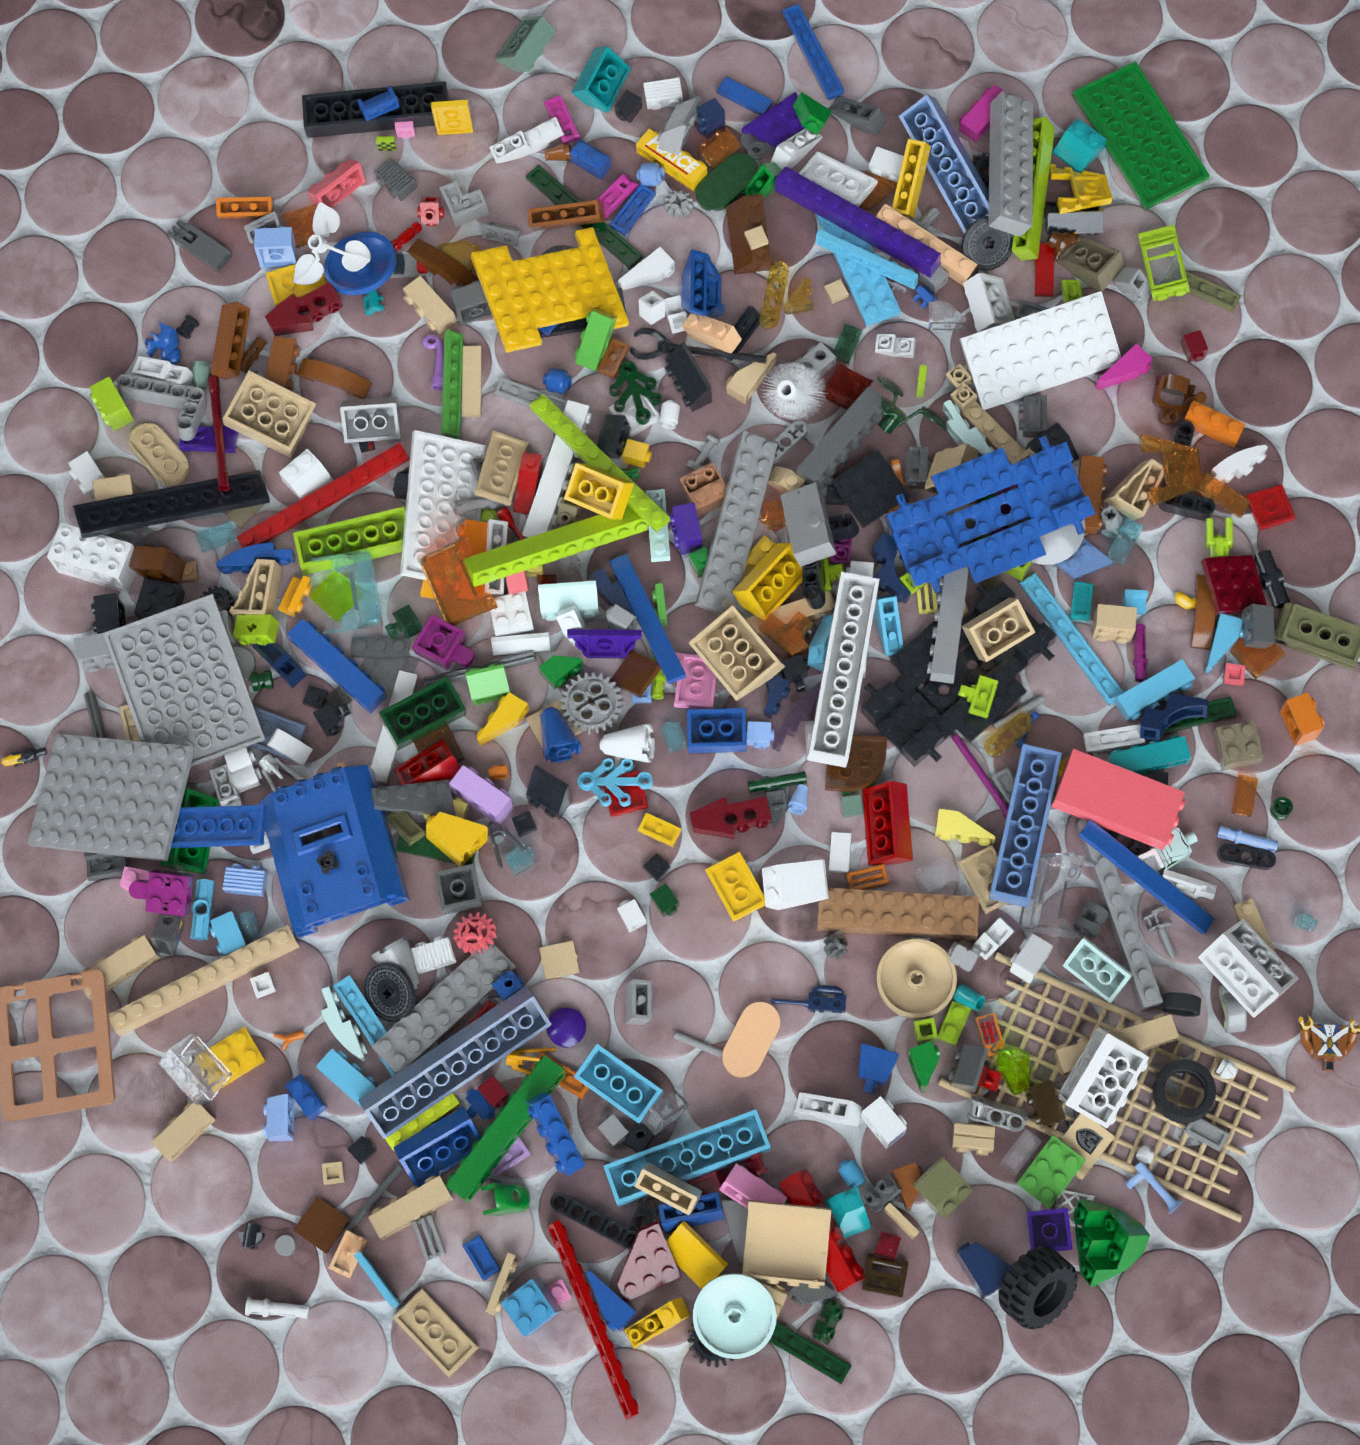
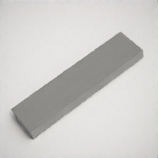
M501 377L494 392V395L528 408L542 394L563 413L567 404V400Z

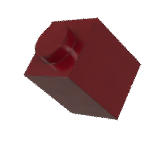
M1201 330L1183 335L1181 346L1187 361H1202L1209 349Z
M491 1076L477 1088L494 1110L497 1107L500 1109L508 1103L509 1094L494 1076Z
M881 1231L875 1254L894 1260L901 1237Z

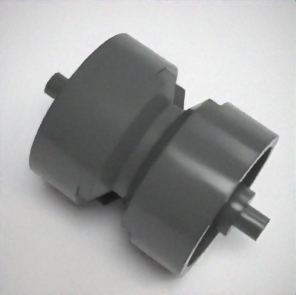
M1091 901L1086 902L1081 911L1083 915H1078L1073 924V927L1080 932L1079 936L1083 937L1085 935L1095 939L1101 930L1100 925H1103L1109 917V912L1102 907L1103 904L1101 902L1099 904Z

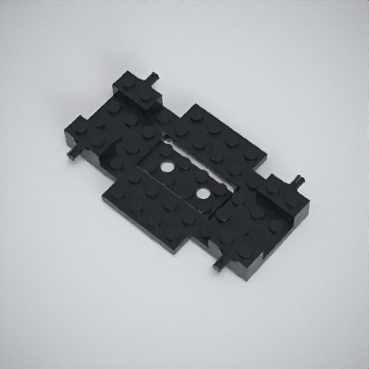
M1003 581L990 591L981 583L976 589L984 597L975 605L974 611L962 621L961 626L1007 598H1016V594ZM1023 608L1035 631L1034 634L988 662L979 660L972 646H969L957 658L954 684L931 681L920 691L918 688L931 677V674L927 673L928 663L933 662V656H930L931 644L935 645L936 640L932 639L933 627L938 626V622L933 621L890 660L902 673L893 683L891 681L888 682L883 688L878 690L870 682L864 686V689H866L871 697L862 705L861 713L884 737H887V740L914 768L928 755L937 763L942 756L935 749L956 730L969 743H972L1027 693V690L1015 677L1041 654L1048 661H1051L1055 655L1048 648L1055 642L1057 635L1044 622L1039 624ZM962 627L958 652L970 643ZM969 661H975L978 667L975 670H969L966 664ZM997 665L986 676L998 680L987 718L968 713L971 703L967 702V698L964 697L942 714L961 697L958 695L961 685L971 688V685L978 682L980 675L984 676ZM941 686H947L950 692L947 695H941L938 689Z

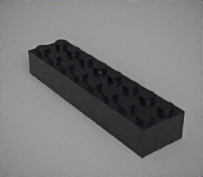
M446 81L391 86L397 97L399 107L368 121L365 120L357 100L361 99L364 102L388 91L387 87L302 95L303 124L307 138L395 130V122L413 121L414 128L435 126L431 102L449 101Z

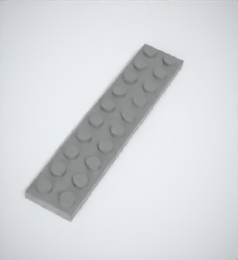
M747 431L741 432L695 603V606L719 615L723 614L732 605L735 607L737 599L732 591L743 578L778 445Z

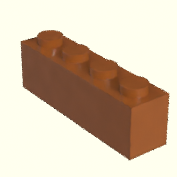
M599 200L527 209L529 228L534 231L605 222L604 203Z
M237 301L222 305L210 373L223 380L238 377L240 373L250 308Z
M274 336L265 379L290 391L293 390V374H296L297 371L296 357L300 356V346H298L296 339Z
M1082 455L1079 463L1078 480L1085 497H1089L1095 511L1094 515L1085 518V534L1097 535L1098 528L1102 529L1100 511L1104 509V499H1101V493H1105L1106 482L1102 481L1103 475L1106 476L1107 464H1104V457Z

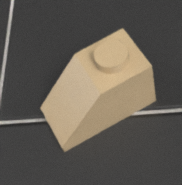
M775 466L770 472L768 484L779 493L784 494L805 486V480L790 469Z

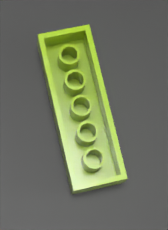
M405 507L294 532L295 545L303 574H312L402 552Z

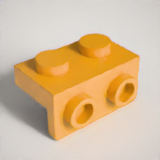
M304 575L302 579L292 577L278 607V611L295 618L297 612L300 613L303 609L305 596H308L311 592V578Z

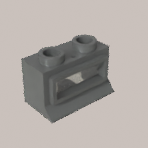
M1047 394L1043 396H1024L1023 402H1019V413H1022V419H1019V430H1022V437H1037L1047 430Z

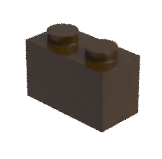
M1051 1080L1027 1089V1094H1025L1029 1106H1033L1035 1111L1033 1113L1036 1125L1040 1124L1041 1129L1063 1122L1066 1119Z

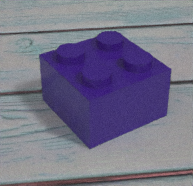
M695 502L673 506L672 514H669L675 548L680 550V555L693 553L703 547Z
M1068 1208L1027 1212L1031 1249L1050 1247L1055 1251L1073 1250Z

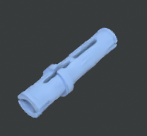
M1220 825L1217 832L1218 838L1234 841V844L1241 843L1273 853L1277 850V840L1246 833L1239 828L1236 830Z

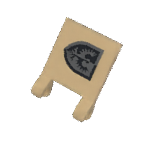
M1082 1113L1061 1138L1064 1143L1087 1159L1076 1173V1177L1081 1180L1115 1138L1105 1128Z

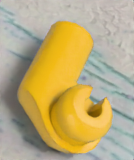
M1182 591L1175 593L1174 598L1178 605L1184 609L1195 608L1196 598L1191 599Z

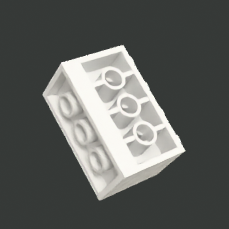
M64 523L60 524L47 556L58 573L125 593H129L136 572L129 567L134 546L131 543L104 535L82 539L78 527Z
M1244 919L1224 932L1198 957L1253 1018L1272 1004L1299 979Z
M1098 1026L1057 1096L1069 1107L1108 1128L1109 1125L1115 1122L1117 1118L1116 1113L1119 1108L1125 1105L1130 1089L1135 1088L1140 1072L1147 1068L1149 1057L1139 1049Z

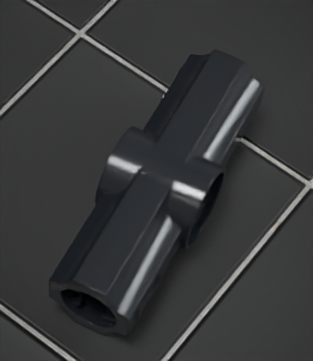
M1263 550L1255 554L1254 559L1260 572L1261 585L1264 590H1267L1273 608H1282L1284 603H1290L1284 587L1283 573L1279 568L1277 569L1271 550Z

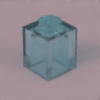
M674 721L667 722L660 728L669 754L687 748V742L679 721L675 723Z
M524 844L522 846L526 849L525 852H522L517 847L504 855V859L515 877L535 865L533 858L536 856L530 847L526 848Z

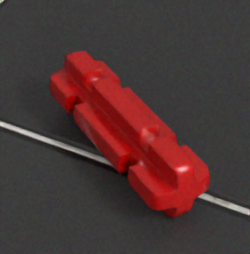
M417 221L414 222L411 228L408 227L398 236V239L395 238L391 242L396 251L401 249L402 245L407 244L415 237V234L422 231V226Z

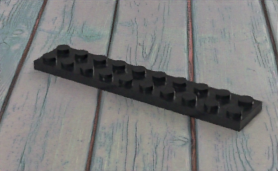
M258 470L229 476L230 489L228 491H220L218 489V479L215 478L73 505V511L81 538L84 539L270 503V498L261 472Z

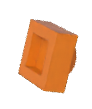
M497 764L488 769L491 781L510 778L507 765Z

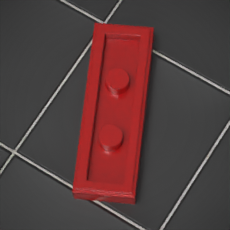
M1040 243L1038 259H1035L1034 296L1053 297L1054 248H1050L1046 243Z

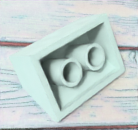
M596 581L538 585L542 619L547 621L557 620L558 611L576 604L581 616L585 618H593L595 615H599Z
M1085 937L1062 965L1109 1003L1115 999L1132 976L1129 971Z

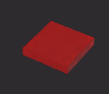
M1282 484L1247 494L1245 497L1258 531L1294 521L1296 518Z
M640 771L621 774L619 777H637ZM603 786L604 792L608 793L612 800L608 806L611 817L649 808L645 791L639 786H618L624 793L630 796L631 803L626 807L621 806L618 798L606 786ZM623 798L621 801L626 802L628 799Z

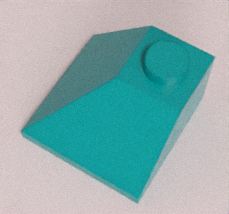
M857 1187L824 1201L828 1208H832L833 1218L837 1226L842 1230L844 1239L871 1229Z

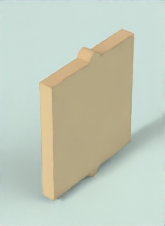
M573 941L539 948L542 959L540 964L543 966L546 980L580 973L577 962L578 955L575 952Z

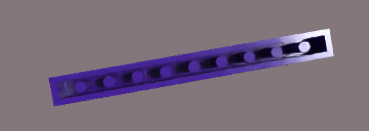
M785 166L775 179L776 192L925 276L931 278L940 266V252Z

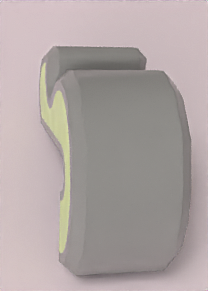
M1220 985L1219 998L1225 1014L1224 1031L1226 1033L1244 1032L1247 1027L1246 1009L1224 985Z

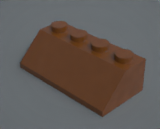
M762 194L743 196L726 206L734 274L771 270L769 241L767 245L751 250L744 235L745 231L762 225L768 239Z

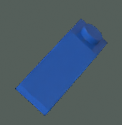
M589 1270L587 1276L602 1314L607 1320L605 1324L613 1332L616 1329L621 1332L634 1317L636 1311Z

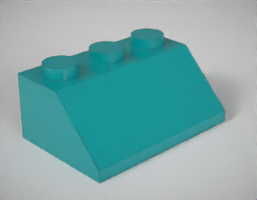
M608 46L594 48L571 93L582 103L608 113L632 68Z

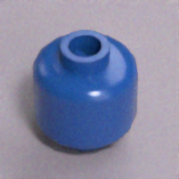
M551 368L548 373L544 374L543 384L546 385V389L549 392L563 394L570 389L572 376L569 375L567 370Z

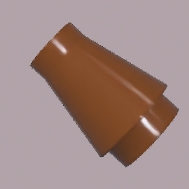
M563 143L545 150L546 161H568V159H571L570 144Z

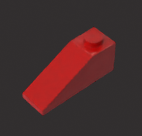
M523 452L513 512L529 515L543 469L542 455Z

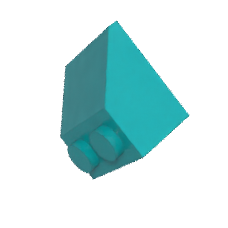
M1077 118L1066 130L1055 147L1053 154L1077 172L1082 173L1104 150L1106 138Z

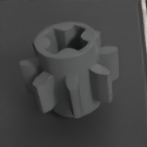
M840 934L829 935L823 941L826 944L824 951L830 958L836 957L839 959L848 952L845 948L848 942Z

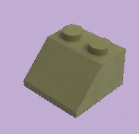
M942 1156L913 1184L928 1206L944 1220L973 1192L966 1180Z

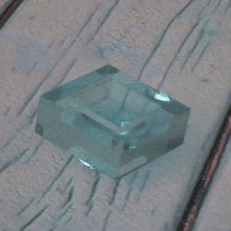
M1302 913L1296 916L1293 926L1312 932L1316 928L1318 920L1313 919V916Z

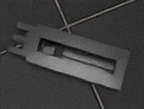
M178 220L176 224L180 229L173 226L171 229L176 234L169 231L167 235L175 241L176 245L219 273L231 259V252L189 222L184 224ZM186 238H188L190 242L193 238L195 239L192 244L185 241Z

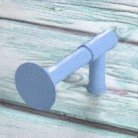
M1142 1161L1135 1166L1139 1172L1125 1182L1126 1186L1132 1189L1145 1178L1166 1202L1169 1209L1168 1214L1184 1202V1200L1178 1201L1174 1199Z

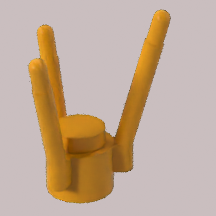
M517 1048L507 1055L506 1065L512 1066V1070L530 1075L532 1071L522 1068L520 1065L523 1066L525 1060L540 1061V1058L525 1056L524 1053L556 1051V1048Z

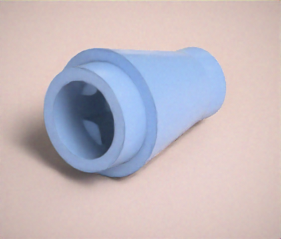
M797 785L788 803L791 813L803 815L804 811L807 810V786Z

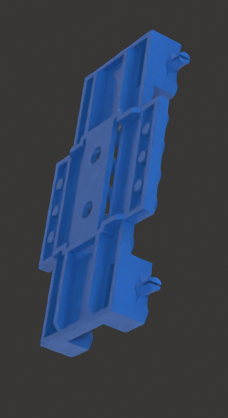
M1043 436L1039 438L1043 448L1039 453L1010 465L1004 449L1000 448L931 476L938 495L913 504L906 503L903 493L900 496H895L900 507L896 511L887 514L885 519L913 588L924 583H931L934 592H940L942 589L938 579L966 566L974 584L1047 555L1040 536L1068 525H1074L1078 535L1085 533L1081 522L1085 518L1094 515L1095 511L1089 497L1084 495L1071 463L1073 457L1067 443L1064 442L1057 446H1050L1047 437ZM1015 484L1017 486V488L1013 490H1010L1001 495H998L996 497H993L991 499H988L986 501H983L981 503L958 511L949 516H947L946 512H949L953 509L966 505L970 502H973L975 500H978L980 498H983L985 496H988L990 494H993ZM1002 504L1010 505L1011 512L1009 514L1001 513L1000 507ZM1026 517L1030 518L1026 522L960 548L959 544ZM967 518L974 519L976 524L973 529L966 528L965 520Z

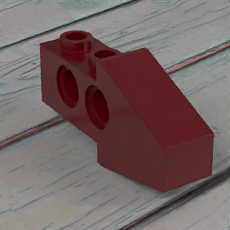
M328 282L298 299L294 293L269 312L265 318L275 336L308 332L314 330L312 323L321 321L330 313H336L343 306L332 284ZM319 303H325L322 306H317ZM308 311L306 315H301L302 312Z
M766 796L728 804L727 798L724 797L690 812V820L693 833L735 839L734 831L743 833L749 831V828L757 827L758 829L767 827L768 824H771V814ZM752 812L756 816L753 819H747L745 814ZM733 816L736 818V822L732 824L727 823L726 818Z

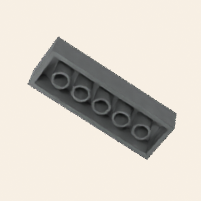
M868 386L799 465L797 475L805 480V486L816 482L820 491H822L827 485V480L835 477L839 471V466L847 463L852 451H857L860 448L861 441L865 436L868 438L874 430L873 427L877 423L880 424L886 416L883 414L881 398L883 396Z

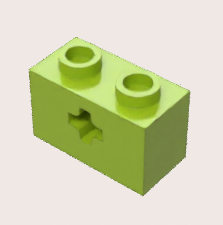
M271 614L237 615L232 636L242 645H267V643H275L279 622Z

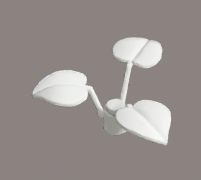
M321 202L316 208L312 224L316 235H312L308 240V245L313 249L312 253L315 256L306 254L299 258L295 267L293 282L300 285H309L317 282L324 272L323 265L319 263L320 257L318 252L323 253L327 249L344 254L342 264L345 269L353 272L362 269L371 259L369 249L360 241H349L345 246V251L328 245L327 240L324 238L329 237V233L337 231L340 225V216L334 209Z

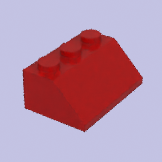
M442 738L395 768L394 771L401 784L405 785L441 780L451 781L461 769V766ZM422 756H425L424 761H425V763L427 764V766L429 767L428 769H426V767H425V765H424V763H423V761H422V760H423V759H422Z

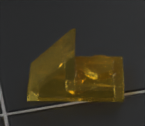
M805 277L785 304V314L790 315L813 310L814 303L807 299L812 292L810 279Z

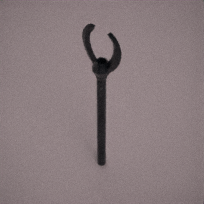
M642 328L634 333V337L641 334L655 337L659 340L658 350L650 353H639L631 347L630 352L637 359L649 360L662 354L673 352L679 345L670 342L661 332L655 329ZM687 346L691 354L765 364L767 362V356L732 352L731 354L722 350Z

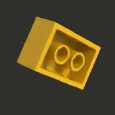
M576 463L564 499L607 518L622 519L634 483L589 464Z

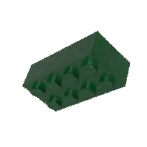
M447 676L380 711L379 718L399 751L465 716L466 708Z

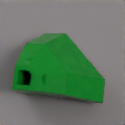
M1079 1199L1073 1217L1080 1274L1090 1287H1094L1126 1271L1144 1253L1150 1234L1139 1221L1119 1209L1086 1199Z

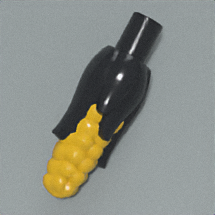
M30 747L11 752L12 755L2 758V764L4 766L14 765L16 767L21 764L32 763L38 760L39 756L47 755L46 747L40 749Z

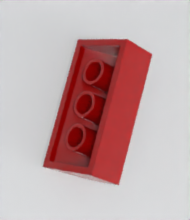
M888 781L863 789L868 866L895 865L912 861L913 853L907 784Z

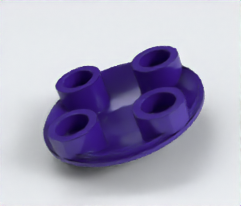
M561 1008L553 1012L549 1017L552 1025L546 1028L548 1037L554 1044L562 1048H568L578 1044L583 1039L586 1033V1022L582 1014L577 1010Z

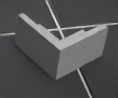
M457 181L439 187L441 197L455 228L489 214L487 203L480 189L463 196Z

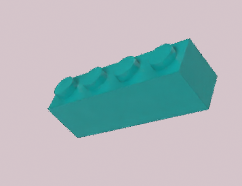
M1174 735L1162 742L1154 740L1145 746L1137 744L1131 746L1128 750H1113L1107 758L1109 763L1142 775L1149 771L1154 772L1187 764L1191 760V754L1185 736L1179 737V735Z

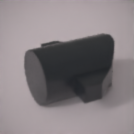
M245 1223L244 1232L238 1233L242 1247L252 1250L258 1248V1245L265 1238V1233H260L261 1225Z

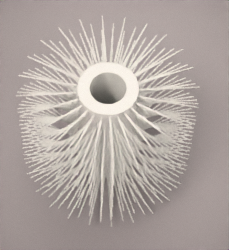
M799 363L789 364L790 369L788 366L785 367L786 370L781 375L775 374L777 377L776 379L774 378L775 382L773 384L775 385L771 386L777 388L771 389L776 390H763L769 391L770 395L774 397L768 396L769 399L771 398L774 401L771 403L772 406L775 402L777 403L774 406L776 410L774 412L779 411L782 417H790L788 418L789 420H797L798 415L804 418L802 414H804L805 410L808 412L810 409H815L811 405H814V402L816 405L817 400L813 398H820L811 396L817 395L811 393H825L818 391L820 386L814 382L817 379L811 380L814 374H809L814 371H808L806 374L800 371L801 367L804 370L806 366H797Z

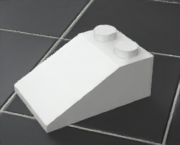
M823 859L762 868L765 906L767 908L782 910L829 899L825 860Z

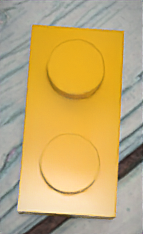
M648 813L645 814L638 828V832L671 847H674L682 831L681 828Z

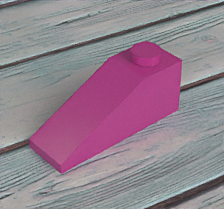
M1134 345L1097 380L1095 388L1100 390L1136 379L1141 374H1147L1152 368L1153 358L1139 345Z

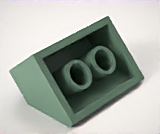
M543 16L522 18L495 60L518 73L529 72L533 69L537 58L543 54L545 46L552 41L556 30Z

